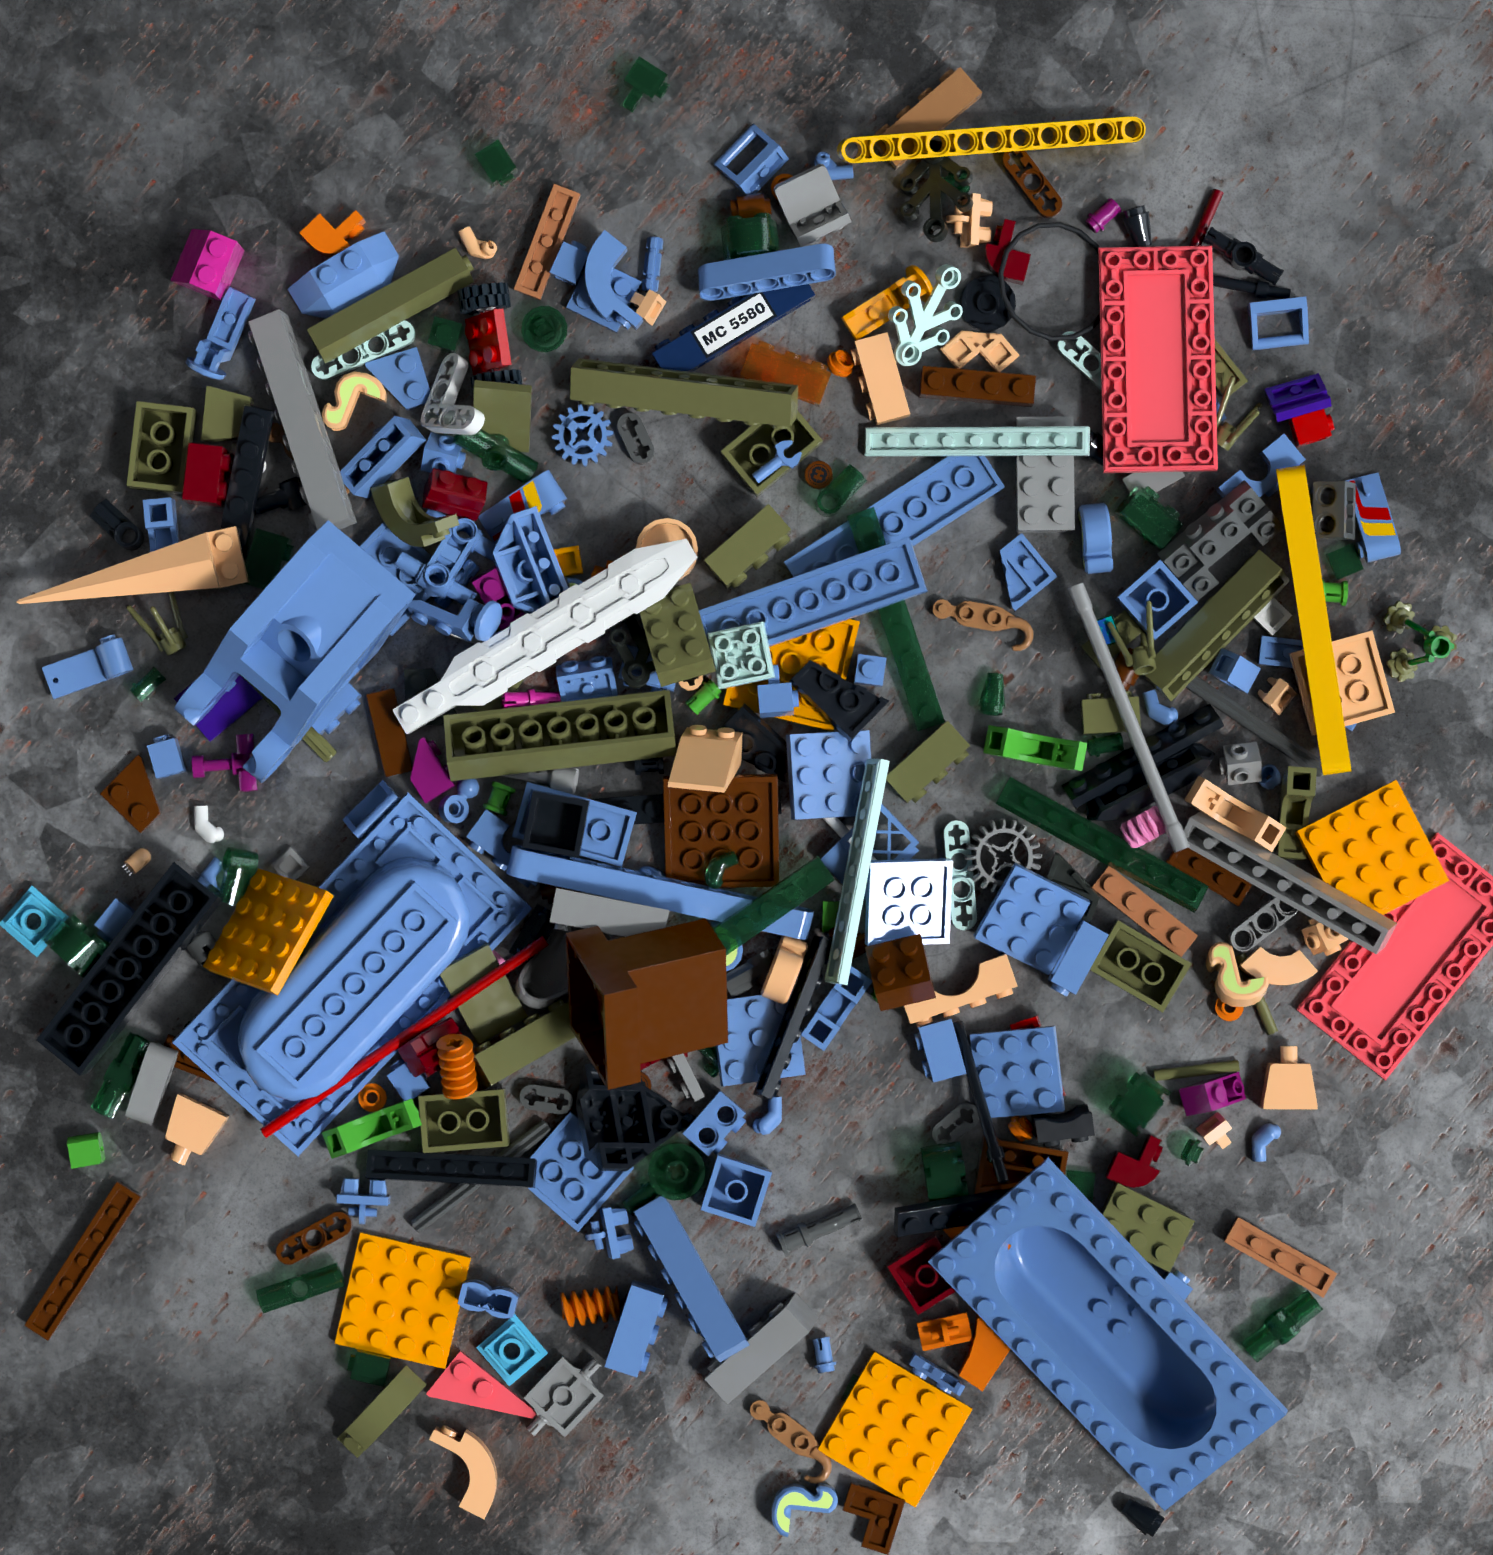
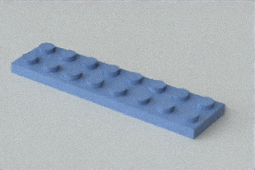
M948 456L784 561V564L791 575L796 577L907 537L911 539L912 545L915 546L1001 491L1005 486L985 456Z
M907 537L699 610L709 648L708 633L762 621L765 623L769 647L926 593L928 590L911 539Z

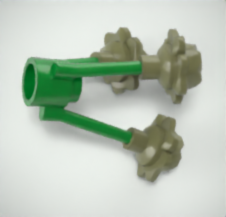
M1396 601L1395 605L1388 607L1383 620L1387 624V631H1396L1398 634H1401L1404 628L1409 629L1411 627L1423 634L1425 640L1423 645L1426 653L1425 656L1414 659V654L1412 652L1407 653L1405 648L1390 652L1391 659L1386 662L1390 669V676L1392 678L1397 677L1399 682H1404L1406 679L1414 678L1415 674L1413 671L1418 669L1417 664L1432 663L1435 658H1447L1450 652L1457 648V645L1454 643L1457 635L1450 632L1449 627L1446 625L1441 628L1434 625L1431 631L1412 621L1415 613L1411 610L1412 605L1410 603L1403 604L1401 601Z

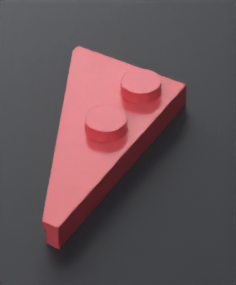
M461 1350L426 1393V1395L433 1398L532 1419L537 1415L533 1407Z

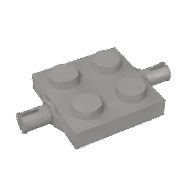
M562 1356L524 1396V1399L534 1408L538 1415L526 1427L530 1432L538 1424L531 1432L532 1435L536 1436L543 1426L547 1424L566 1437L602 1399L604 1394L593 1384L590 1378L601 1367V1364L597 1362L589 1369L597 1361L595 1358L592 1357L581 1370Z

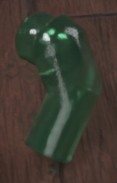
M734 850L713 858L709 862L704 877L706 884L710 888H720L723 884L722 877L725 869L739 864Z
M713 1046L698 1050L709 1061L704 1070L712 1078L717 1077L719 1069L716 1048Z

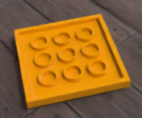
M848 619L769 647L772 663L779 667L780 683H789L810 660L846 680L860 621ZM768 680L727 688L723 705L739 709L745 703L755 713L760 714L757 685H767ZM799 691V707H794V715L774 717L831 732L834 730V726Z
M1397 780L1295 832L1320 880L1382 915L1449 881Z
M258 868L255 875L251 878L244 895L237 903L231 918L224 926L214 948L209 952L203 967L210 972L278 996L334 895L327 890Z
M360 1232L335 1344L446 1369L460 1309L458 1299L462 1284L467 1279L471 1257Z
M874 1351L819 1444L818 1450L896 1497L904 1499L905 1502L916 1508L970 1415L972 1407Z

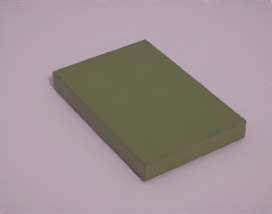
M475 380L473 407L484 414L485 420L479 432L473 435V447L529 453L531 385Z
M485 943L451 962L440 976L451 996L454 997L499 966V963L488 943ZM505 975L458 1007L478 1044L528 1017Z

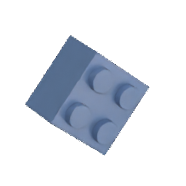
M1161 560L1115 599L1146 635V602L1151 601L1154 640L1198 603Z
M718 1154L701 1210L755 1227L772 1170Z

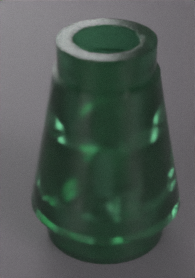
M987 673V679L985 680L978 703L980 713L990 716H1001L1003 709H1006L1003 674Z

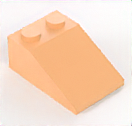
M703 725L687 727L680 738L668 787L725 793L741 766L743 733L735 732L732 728L711 730Z

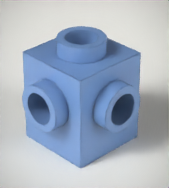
M431 432L424 447L421 470L431 473L432 468L456 473L457 468L462 469L466 459V453L462 452L464 440Z

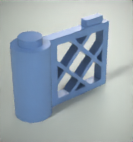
M881 804L880 811L888 818V830H876V833L888 834L887 850H873L872 853L887 854V860H891V854H899L893 860L911 859L919 851L916 847L919 841ZM891 822H892L899 830H891ZM853 828L819 860L842 885L850 849L848 840L852 837ZM891 834H903L911 843L904 850H891ZM866 883V889H865V894H864V900H865V901H866L867 883Z

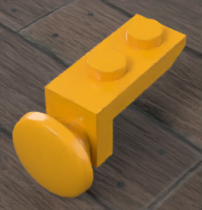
M915 265L906 267L907 279L901 278L889 288L841 317L855 341L860 340L890 321L888 313L892 307L900 306L905 310L910 308L908 298L901 292V287L906 281L911 280L919 284L921 287L920 299L924 303L927 302L933 287L928 277L920 268ZM913 286L909 289V294L913 291Z

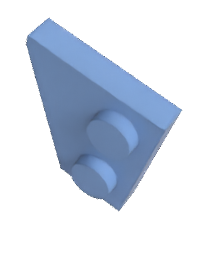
M417 347L365 363L366 368L406 410L426 404L431 390Z
M1022 533L999 551L1011 607L1014 612L1057 578V575Z
M915 1352L908 1361L909 1365L913 1367L911 1372L925 1380L927 1376L937 1382L936 1386L949 1394L953 1392L960 1396L966 1387L963 1380Z

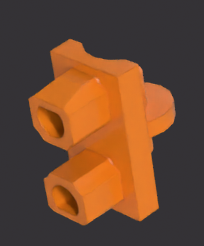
M967 1312L917 1322L923 1351L973 1341Z

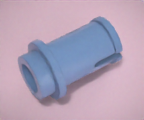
M830 1336L812 1339L817 1365H814V1368H817L818 1373L835 1371L834 1365H836V1362H833Z

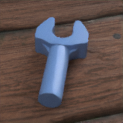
M792 440L781 441L775 445V457L752 474L757 483H760L781 466H788L793 469L798 465L802 455L801 452L795 454L792 458L784 456V450L793 444Z

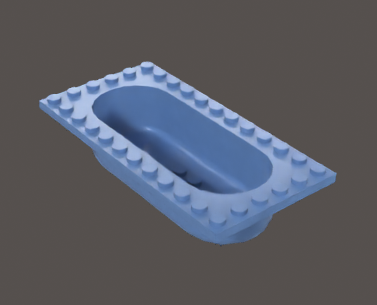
M408 792L318 886V888L327 890L334 896L278 996L230 979L172 1041L175 1046L264 1126L303 1099L317 1097L336 1085L357 1062L442 1005L451 994L440 974L451 962L485 943H488L493 951L532 909L526 901ZM398 1049L273 1134L299 1157L310 1143L395 1055Z
M1049 1157L928 1261L1164 1511L1277 1423L1288 1412L1285 1406L1080 1192Z

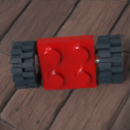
M503 282L485 283L457 290L460 313L464 315L479 314L465 319V335L468 339L470 351L469 362L472 366L473 375H475L470 377L473 400L475 380L523 385L521 370H500L512 365L503 310L511 307L508 284Z

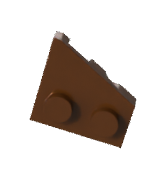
M137 755L100 793L140 833H143L161 814L143 758L140 755Z

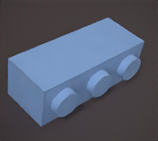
M394 416L340 471L344 484L353 495L369 499L372 496L370 488L385 483L426 439L409 419Z

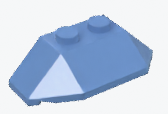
M381 232L356 242L309 270L290 286L288 291L302 314L327 319L392 283L399 255L386 233Z
M537 506L510 515L491 555L511 606L531 614L558 598L560 593L568 589Z

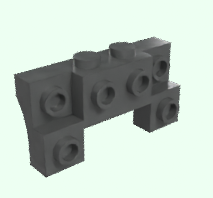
M1244 480L1218 503L1212 505L1198 520L1188 525L1179 536L1157 554L1193 597L1199 601L1219 584L1208 570L1210 566L1250 533L1264 546L1285 527Z

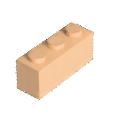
M888 332L855 341V349L850 351L854 365H860L863 375L858 377L862 393L867 392L870 403L866 404L869 419H875L878 426L909 417L910 411Z

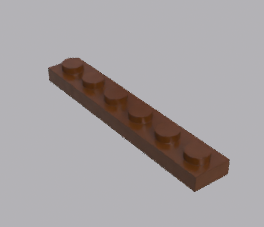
M116 1182L24 1326L47 1341L51 1339L142 1197L121 1182Z

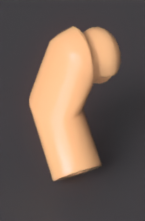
M470 226L458 232L469 255L481 259H490L495 255L497 251L495 242L491 240L488 242L477 240Z

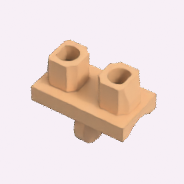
M972 193L970 195L974 203L971 210L961 212L955 205V214L946 216V222L954 224V234H960L961 248H970L991 241L990 227H979L980 217L991 216L993 202L982 199L981 194ZM968 199L962 200V205H965Z

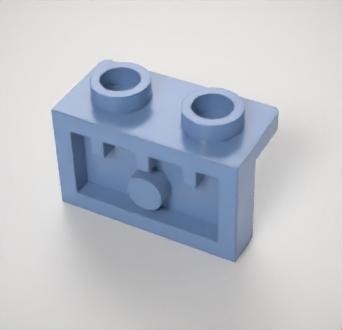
M594 656L588 661L577 662L571 660L556 666L561 702L618 696L612 657Z

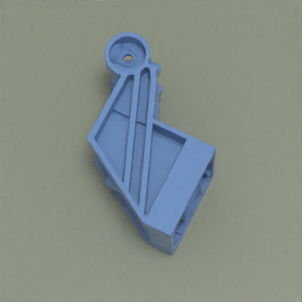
M328 520L306 541L228 630L204 672L186 690L174 709L194 726L209 713L226 692H229L237 684L235 682L239 675L243 676L281 710V716L272 730L252 751L253 755L243 766L247 772L260 783H263L302 740L330 701L379 652L416 594Z

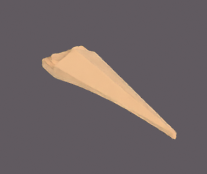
M234 526L205 532L21 598L16 603L30 604L221 589L248 583L249 580L238 530Z

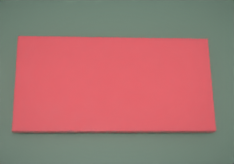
M1212 246L1099 248L1103 473L1217 471Z
M1438 832L1434 834L1429 843L1449 881L1384 915L1398 924L1386 947L1379 953L1374 954L1350 940L1296 1008L1298 1012L1384 1080L1390 1076L1493 946V876Z

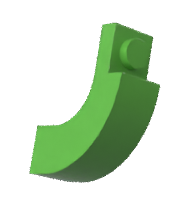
M988 725L983 753L1038 765L1082 771L1087 743Z
M411 1098L324 1131L322 1135L331 1159H334L380 1140L419 1127L422 1123L419 1118L418 1109Z

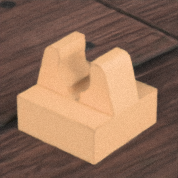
M650 289L646 296L635 292L629 301L638 308L636 313L643 318V321L653 326L666 304V301L659 294Z
M1269 677L1267 681L1273 687L1268 693L1259 690L1258 695L1273 712L1280 716L1297 693L1281 678Z
M1219 1112L1196 1128L1199 1135L1209 1146L1216 1142L1224 1149L1232 1143L1226 1135L1232 1127Z

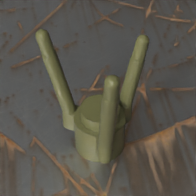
M1234 376L1229 379L1216 415L1217 444L1228 451L1243 431L1259 415V410L1263 406L1259 402L1236 428L1226 421L1223 425L1220 424L1233 389Z
M169 592L168 594L178 631L174 627L168 630L154 606L150 608L154 619L162 631V634L159 635L160 638L133 607L128 605L126 607L127 610L157 644L160 652L165 651L167 656H170L187 646L184 640L188 638V635L183 627L174 592Z
M1151 601L1146 602L1147 640L1145 633L1142 632L1140 634L1141 646L1134 648L1132 655L1128 652L1113 623H1107L1114 640L1125 658L1126 666H1133L1134 673L1137 675L1149 674L1156 670Z

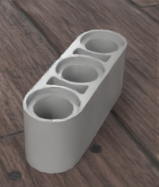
M1273 896L1231 929L1228 934V943L1234 950L1248 951L1293 917L1299 910L1292 908L1290 911L1284 912L1279 906L1280 900ZM1262 913L1268 914L1271 918V924L1267 929H1261L1257 924V918ZM1243 930L1248 934L1249 941L1245 946L1239 947L1235 943V935Z
M153 1041L150 1042L125 1117L153 1126L178 1056V1050Z

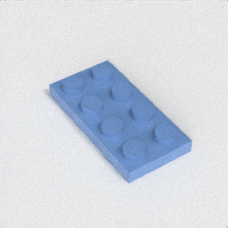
M527 782L512 837L524 840L533 790L590 800L580 856L622 867L637 812Z

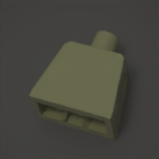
M206 386L201 440L207 443L237 441L244 406H253L254 400L245 395Z

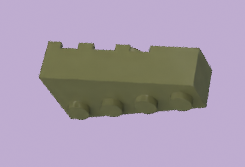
M561 999L547 1007L550 1011L548 1014L540 1017L536 1013L524 1020L525 1027L516 1031L512 1027L499 1035L501 1041L494 1045H491L490 1041L474 1049L477 1053L474 1056L477 1073L476 1079L482 1090L576 1037L570 1028L569 1002L564 1003Z

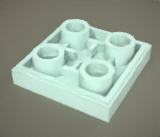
M763 621L708 633L718 688L720 690L775 678L765 623Z

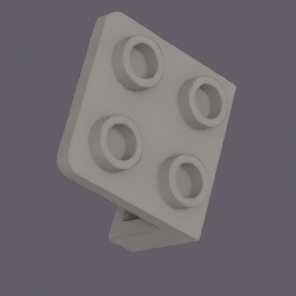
M818 164L774 187V192L790 229L800 246L814 243L820 237L832 231H838L852 222L839 199L824 164Z

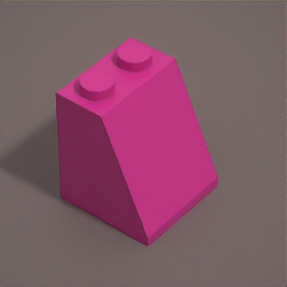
M191 229L170 281L222 302L232 283L244 249L237 241L211 230Z

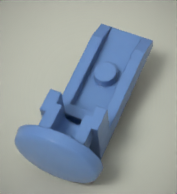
M229 287L207 338L199 341L195 350L198 352L196 358L187 357V366L203 376L217 380L224 379L226 373L219 368L221 362L231 360L256 299L233 287Z
M468 598L458 616L422 600H412L407 607L412 614L411 618L418 624L426 626L428 623L435 626L434 628L438 632L446 636L453 634L467 641H471L474 634L477 640L487 641L496 633L502 618V607L494 600L482 605Z

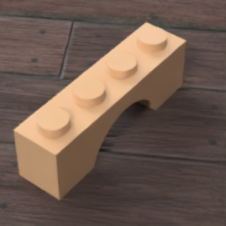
M1007 954L978 963L976 979L966 991L957 995H943L935 992L936 998L905 1005L904 1009L909 1023H916L917 1027L933 1022L932 1016L942 1013L944 1018L959 1013L958 1007L969 1004L970 1008H974L987 1003L986 997L996 994L997 999L1013 994L1012 988L1018 987Z

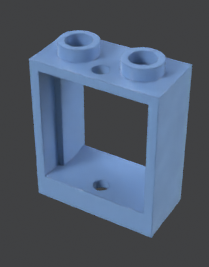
M1080 920L1047 979L1053 983L1050 988L1064 996H1068L1069 992L1076 995L1109 934Z

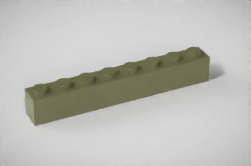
M579 358L571 367L570 400H578L579 403L584 405L602 403L610 408L626 406L634 407V410L640 412L658 410L665 415L682 413L696 419L706 416L714 417L720 422L738 420L743 421L746 425L753 426L761 423L769 424L776 429H785L791 427L797 418L798 385Z

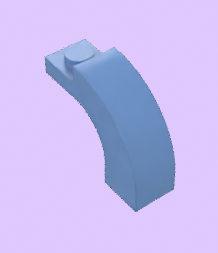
M604 230L593 244L587 257L585 267L587 291L593 306L603 319L608 321L615 313L617 315L615 320L627 330L630 327L637 330L643 323V318L619 300L611 288L612 272L626 254L627 247Z

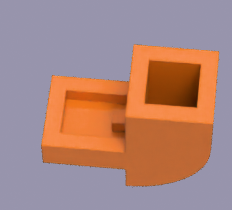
M355 210L342 224L334 229L319 213L299 233L316 252L326 257H333L351 246L347 240L349 238L352 240L357 238L365 229L362 225L366 221Z

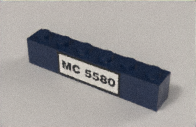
M806 284L754 293L745 298L737 296L727 303L729 306L727 309L720 313L716 309L703 317L705 322L697 327L691 324L679 331L680 337L672 342L668 338L655 346L656 351L652 353V356L659 368L693 372L815 299V293L811 286Z

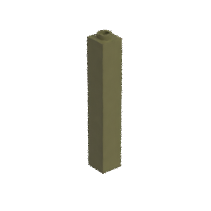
M454 248L308 328L307 331L326 364L457 292V290L474 282L470 271L474 270L467 255L461 257L457 249Z

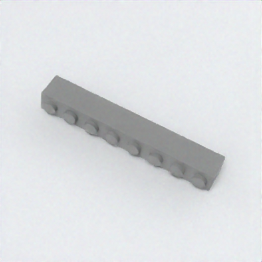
M278 309L248 321L251 331L248 332L249 339L252 345L258 349L260 357H257V363L262 373L266 374L268 383L265 384L266 390L270 398L275 401L277 408L274 409V414L278 423L283 425L285 431L283 441L287 450L292 452L294 461H291L292 469L295 475L301 479L303 487H300V493L304 502L309 504L311 510L309 520L315 530H319L328 520L339 530L357 523L288 315Z
M1201 812L1190 817L1184 829L1190 845L1188 848L1374 954L1379 953L1386 947L1398 924Z

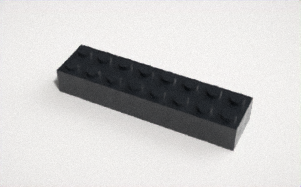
M174 861L36 1041L79 1076L90 1073L226 896L184 861Z

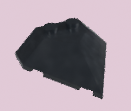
M584 1064L582 1066L576 1099L578 1121L584 1155L600 1171H628L690 1124L695 1117L687 1112L683 1114L672 1107L673 1103L641 1083L608 1090L593 1064Z

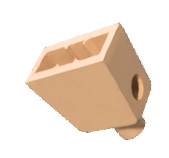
M1280 1046V1063H1267L1260 1108L1318 1110L1311 1065L1309 1063H1297V1046Z
M183 1093L177 1094L165 1139L176 1144L169 1158L185 1165L191 1151L203 1155L229 1119V1115Z

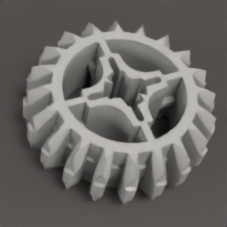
M1000 819V828H996L993 820L989 821L991 830L987 831L984 826H980L979 830L983 836L980 838L978 835L972 834L971 838L977 841L976 846L972 844H967L966 846L967 849L974 850V855H966L965 860H974L975 864L968 866L967 870L973 871L977 869L978 874L973 876V881H977L982 877L984 881L981 883L980 888L985 889L988 883L992 884L990 890L992 894H995L997 887L1002 886L1004 882L994 879L997 873L1004 867L1012 868L1013 864L1003 862L995 870L998 864L996 860L998 857H996L997 853L991 848L1004 852L1012 844L1009 850L1011 854L1009 855L1011 856L1010 861L1029 870L1031 868L1040 870L1041 868L1039 864L1033 863V858H1042L1040 853L1033 854V849L1039 848L1040 843L1030 844L1029 840L1033 839L1035 834L1032 832L1025 837L1023 833L1027 829L1026 825H1022L1019 831L1015 830L1016 820L1011 821L1009 828L1006 827L1005 819ZM998 833L1013 835L1010 841L1003 847H998L987 841L991 836ZM1019 841L1023 843L1026 849L1027 860L1025 866L1017 861L1014 856V851ZM982 848L987 850L993 857V864L987 873L984 871L980 861Z

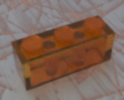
M759 341L758 345L751 344L740 373V378L798 385V399L820 407L832 373L827 371V365L817 361H812L811 364L800 361V355L790 351H785V354L774 351L775 346L763 341Z

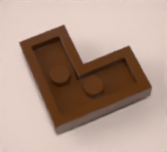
M851 1482L842 1510L869 1519L861 1547L889 1555L905 1500Z

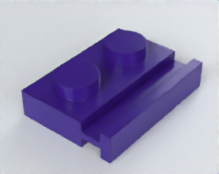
M1319 373L1265 389L1266 399L1273 414L1276 416L1277 422L1332 406L1331 398L1327 394V389Z

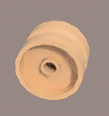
M670 518L655 520L645 526L638 536L636 548L687 539L697 557L699 553L696 537L691 529L681 521ZM697 559L684 573V575L679 579V581L690 574V572L696 565Z

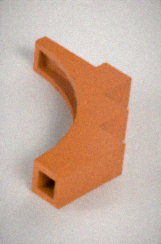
M968 1225L943 1230L953 1239ZM977 1313L973 1341H971L968 1354L957 1373L983 1392L1011 1349Z

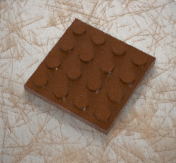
M777 774L735 775L725 793L668 787L670 776H663L666 877L714 888L780 887Z

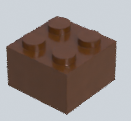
M920 933L865 947L874 991L881 1011L936 998L927 954Z

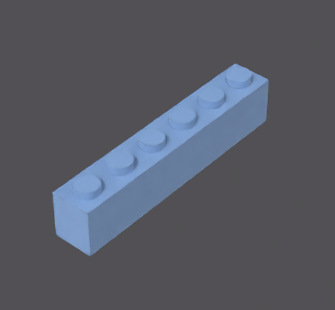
M661 1195L634 1211L638 1219L634 1222L637 1230L642 1237L648 1236L651 1244L647 1247L655 1261L659 1259L662 1261L665 1268L661 1272L669 1285L674 1283L678 1293L674 1295L682 1309L687 1307L692 1317L688 1318L692 1328L696 1334L700 1331L706 1341L702 1345L710 1358L715 1356L719 1362H722L749 1346V1342L667 1198Z

